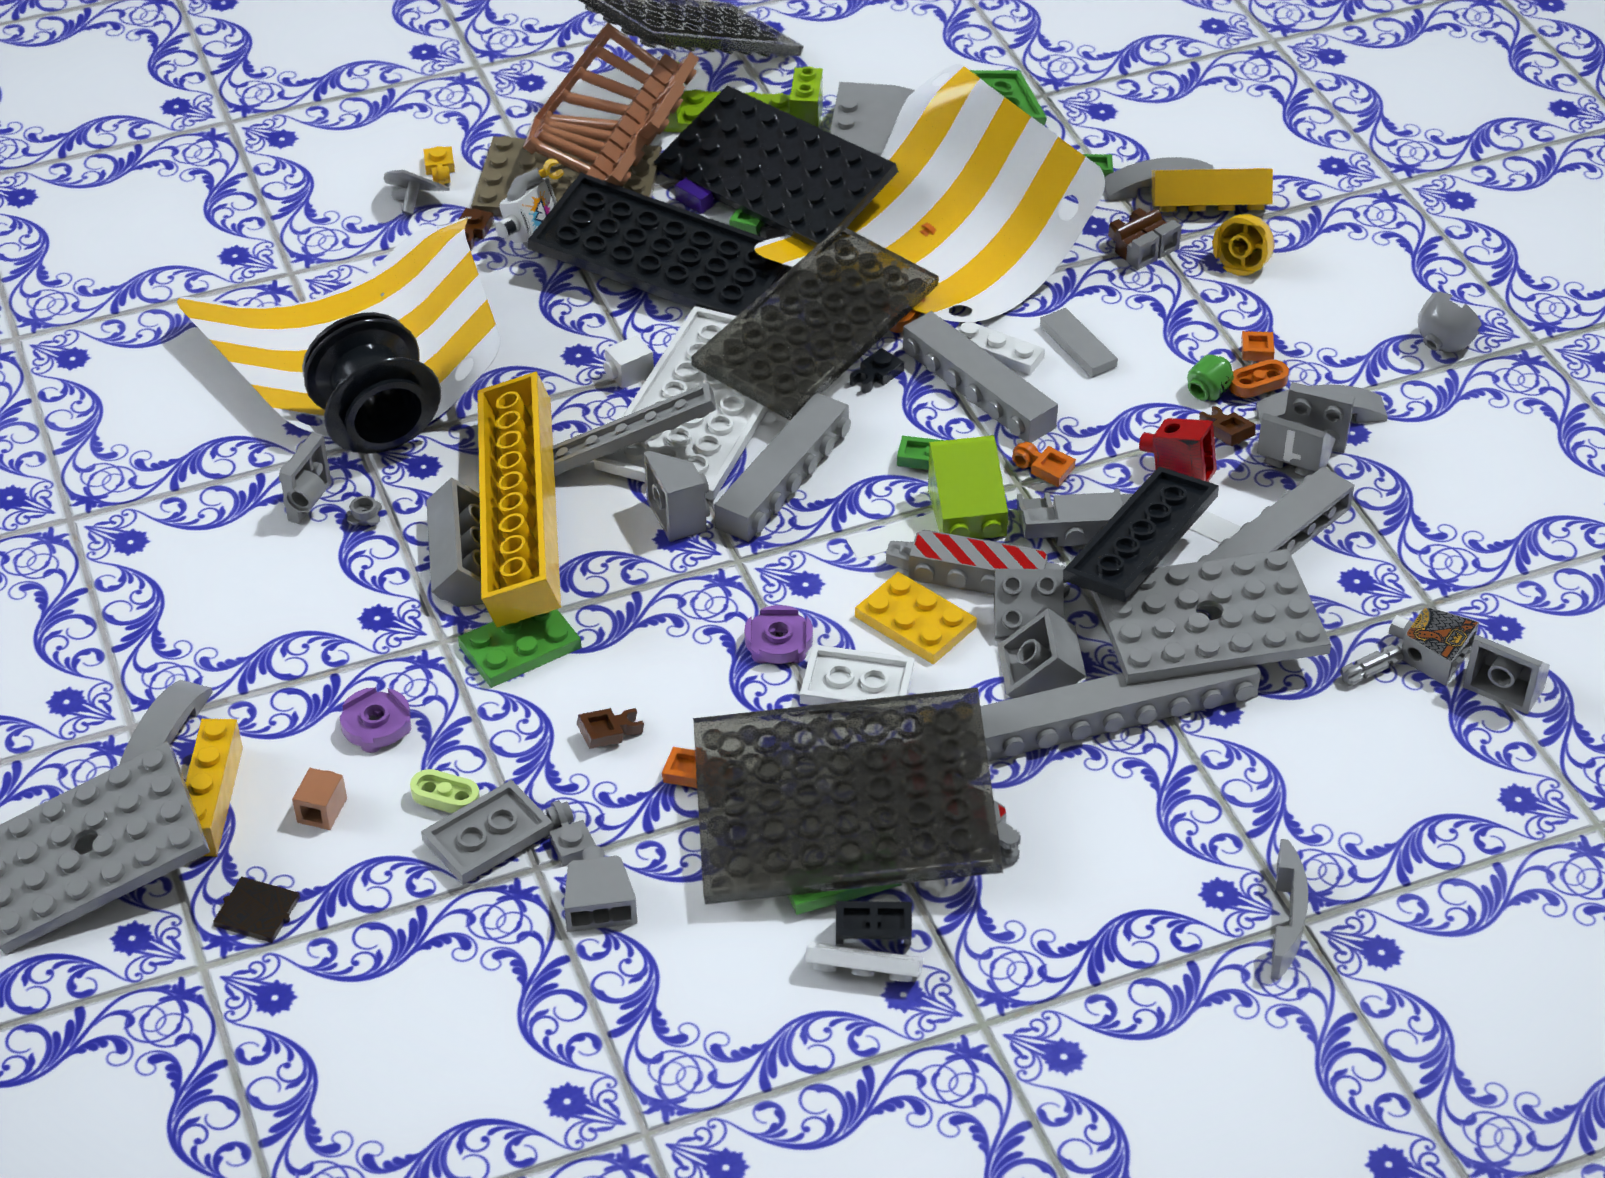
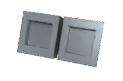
M1138 208L1132 211L1129 216V223L1125 224L1119 219L1109 224L1108 236L1116 242L1115 253L1139 270L1158 260V258L1160 259L1179 249L1182 225L1174 219L1169 222L1162 220V215L1157 208L1148 213Z

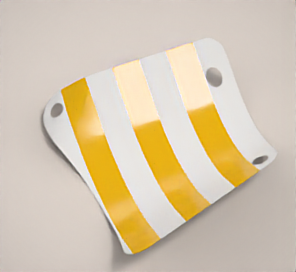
M955 64L931 77L908 96L898 115L886 147L881 154V157L896 163L899 172L824 252L790 235L762 241L756 244L754 249L756 253L764 258L924 314L932 311L943 320L952 322L983 321L1001 315L1022 303L1057 269L1074 245L1104 192V173L1097 164L990 87L965 66ZM949 73L948 79L939 86L932 84V81L940 75ZM1073 195L1078 199L1079 203L1077 213L1070 220H1062L1058 214L1059 204L1064 197ZM927 222L936 229L934 235L929 232L926 237L919 232L925 229L922 225ZM892 259H898L899 262L894 272H891ZM902 288L918 289L925 295V301H919V296L914 293L905 292L900 294L897 291ZM953 306H967L972 309V313L965 317L951 315L949 309Z
M472 217L416 231L403 240L370 272L351 284L316 299L291 305L270 307L229 305L195 297L177 299L179 308L283 419L301 429L328 437L330 436L324 424L325 410L317 406L308 396L304 386L302 364L305 353L312 341L334 322L354 314L376 312L396 318L410 330L416 338L420 349L419 362L432 369L441 386V400L433 420L451 408L486 371L497 356L501 341L465 235L467 220ZM471 357L473 359V367L470 373L463 380L457 381L455 379L457 368L462 361ZM298 414L313 415L320 418L323 424L320 426L307 425L297 420L296 416Z

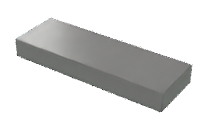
M1067 308L1040 317V326L1091 377L1117 367L1118 358Z

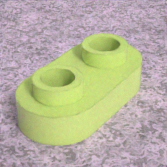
M434 769L422 770L416 773L410 781L411 794L415 802L449 813H454L480 798L479 787L474 781Z

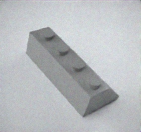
M451 477L426 500L431 592L438 598L446 600L457 607L481 605L484 603L481 599L479 493Z

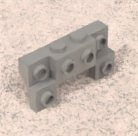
M1114 489V492L1054 495L1053 505L1050 492H1045L1044 498L1023 499L1022 494H1017L1016 503L1025 539L1055 537L1057 547L1087 545L1133 494H1120V489Z

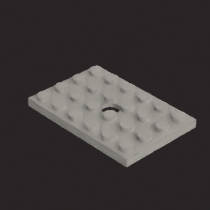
M1288 549L1154 568L1125 602L1092 591L1127 684L1330 654L1331 642ZM1206 605L1215 606L1222 611V616L1216 620H1209L1205 614L1197 613L1196 610Z
M168 741L0 824V949L4 954L210 852L175 753ZM87 834H97L98 836L92 844L93 849L90 852L79 854L74 850L75 844L81 837Z

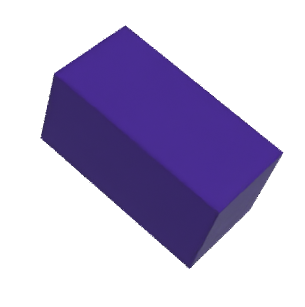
M687 178L675 184V199L694 211L703 214L714 206L713 194Z

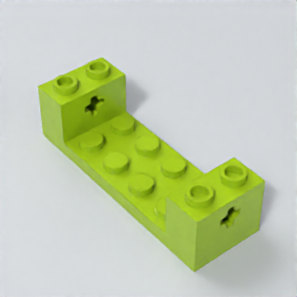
M810 66L795 67L791 95L783 93H745L820 128L823 109V68H813ZM698 89L684 90L681 96L683 102L673 114L670 113L667 118L670 122L663 132L682 133L720 92Z

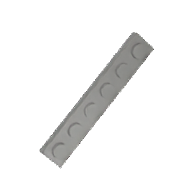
M709 382L553 445L555 477L575 467L585 466L592 460L607 454H614L634 443L644 442L651 436L666 430L676 429L683 423L707 416L710 412L716 410L714 392Z

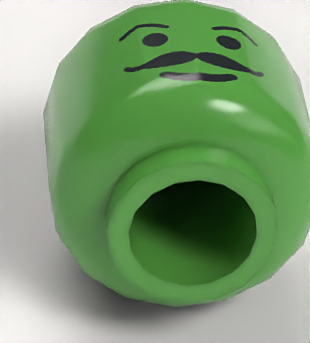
M1205 355L1189 370L1187 375L1190 393L1201 401L1217 400L1230 388L1234 379L1230 362L1224 357Z

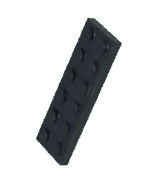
M1158 467L1064 568L1063 581L1125 602L1218 497L1219 485Z

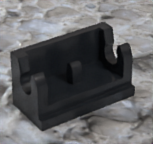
M836 901V945H843V939H904V946H911L912 902Z

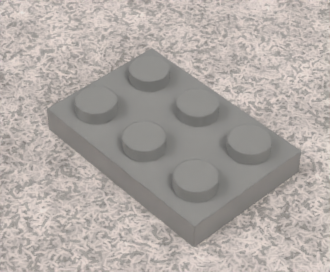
M511 779L422 830L421 835L422 841L464 885L549 835V831L554 830L553 822Z

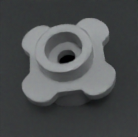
M359 496L352 500L349 505L351 515L347 517L350 525L359 524L367 526L379 523L378 511L382 509L380 502L375 501L370 496Z

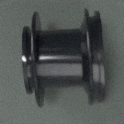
M368 312L342 318L318 334L309 345L304 356L302 370L304 386L308 396L317 406L325 410L324 424L333 442L353 453H381L406 444L428 426L439 408L441 400L439 380L432 369L419 362L420 349L416 338L410 330L394 317L382 313Z

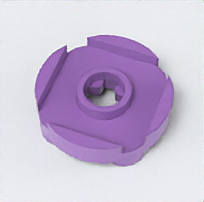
M773 605L760 610V615L756 616L753 620L751 616L745 624V645L751 652L752 659L757 663H800L806 658V653L813 643L811 620L807 616L805 619L798 615V609L790 606ZM776 632H782L783 636L776 637L775 634Z
M376 687L366 688L352 694L345 700L342 706L343 712L340 715V725L342 733L348 741L361 746L365 752L373 753L380 750L381 747L397 742L403 736L410 733L411 713L409 703L396 690L387 688L388 693L377 692ZM372 715H374L375 717L383 716L378 720L369 719V717Z

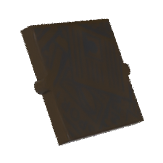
M241 876L230 895L223 898L224 904L213 920V925L273 943L283 925L290 922L289 915L300 899V893Z

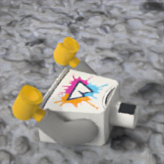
M551 158L545 161L544 167L541 170L535 168L514 179L507 192V198L500 202L499 206L503 219L496 223L495 228L500 237L507 238L510 236L514 243L523 242L528 248L529 237L557 203L549 178H545L549 176L551 179H560L563 176L564 171L562 169L550 173V168L559 163L556 159Z

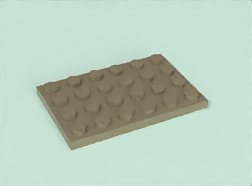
M493 136L471 205L472 209L492 212L493 216L503 217L499 207L500 202L507 198V192L514 179L535 168L543 169L545 161L549 158L537 152H534L532 155L524 149L523 146L526 138ZM645 144L641 149L645 154L635 167L631 165L628 171L632 174L623 188L652 198L658 175L657 165L654 164V161L662 153V146H647ZM561 151V152H563V153H565V154H567V155H569V156H571V157H573V158H576V159H578V160H580V161H582V162H584V163H586V164H588V165H590V166L593 164V163H590V162H588V161H585V160H583V159H581V158H578V157H576V156H573V155H571V154H569V153H566V152H564V151ZM560 163L550 168V173L556 172L559 169L564 171L560 179H551L549 176L545 177L549 178L557 202L580 174Z

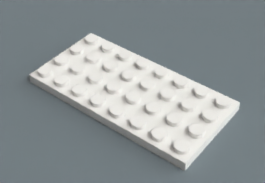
M694 306L622 417L709 382L714 392L716 410L703 418H696L683 423L676 429L666 430L651 436L644 442L634 443L614 454H607L594 460L595 469L646 483L644 452H657L693 462L699 474L703 473L707 479L709 492L705 493V498L714 501L807 346L808 334Z

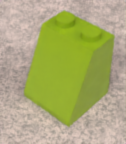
M994 435L929 442L928 492L939 532L976 539L1007 536L1008 508Z

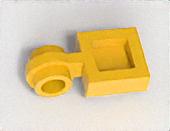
M436 146L423 149L426 175H432L434 182L444 186L447 183H451L449 173L455 172L452 146Z

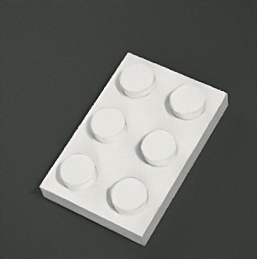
M813 644L800 690V704L903 717L913 676L915 658Z

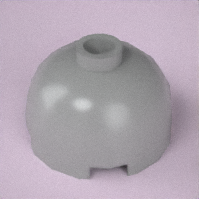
M1444 292L1433 293L1425 302L1418 314V328L1424 338L1423 342L1428 348L1434 351L1458 352L1472 343L1480 333L1478 329L1482 324L1477 314L1467 304L1461 308L1456 303L1450 301L1452 295Z

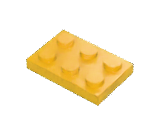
M899 571L855 607V617L933 665L971 633L977 625L976 617Z

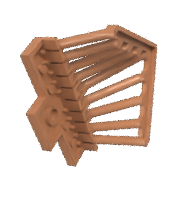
M607 22L534 117L523 148L532 155L534 152H537L549 159H556L560 164L578 173H584L623 187L632 174L628 171L631 165L635 167L645 154L641 150L645 144L649 146L656 135H660L670 122L667 119L670 113L673 114L683 102L681 96L686 88L683 84L687 85L695 76L697 71L694 69V66L699 58L692 52H689L678 63L664 53L661 59L658 60ZM611 38L653 70L650 75L603 47ZM598 57L644 85L638 90L586 69ZM581 79L633 101L626 105L572 93L570 90ZM562 101H565L569 104L622 116L618 120H608L553 113ZM561 151H564V152H566V153H569V154H571V155H573V156H576V157H578V158H581V159H583V160H585V161H588V162H590V163H593V164L590 166V165H588V164H586V163H584V162H582V161H580V160H578V159H576V158H573V157H571V156H569V155H567V154H565V153H563V152H561Z

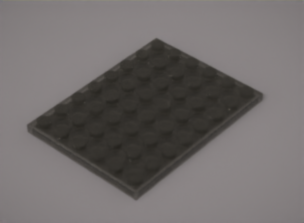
M978 687L693 718L705 904L1003 873Z

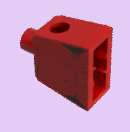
M1168 418L1162 422L1155 434L1144 432L1141 435L1139 449L1140 451L1154 454L1156 469L1163 467L1206 482L1210 481L1217 470L1213 421Z

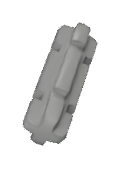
M1391 644L1382 648L1380 652L1376 651L1356 660L1354 665L1350 663L1342 667L1340 673L1343 682L1354 685L1362 681L1363 676L1367 679L1388 669L1389 664L1394 666L1401 663L1403 660L1401 648Z

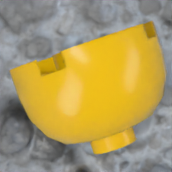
M1239 214L1224 221L1216 229L1212 240L1215 258L1220 259L1225 265L1223 268L1227 272L1237 276L1250 275L1263 268L1272 257L1275 247L1274 235L1269 225L1261 218L1251 214Z

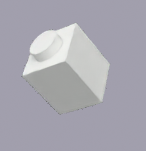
M637 335L605 348L606 362L603 364L604 371L610 380H614L622 389L647 379L654 368L653 351Z

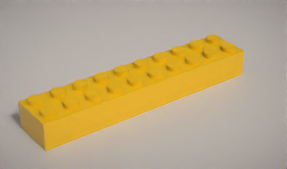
M537 371L477 390L481 599L497 628L561 608L551 399Z

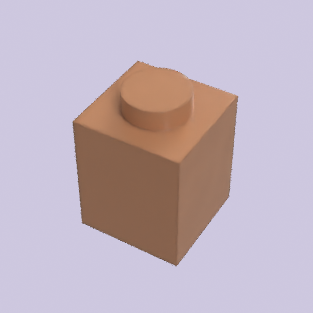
M309 767L292 798L297 823L331 830L347 800L343 775L329 770L324 771Z

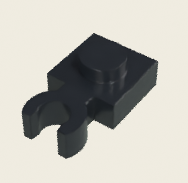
M880 348L860 362V369L854 370L850 374V385L854 386L862 382V393L864 394L870 392L873 389V384L876 382L884 386L904 371V361Z

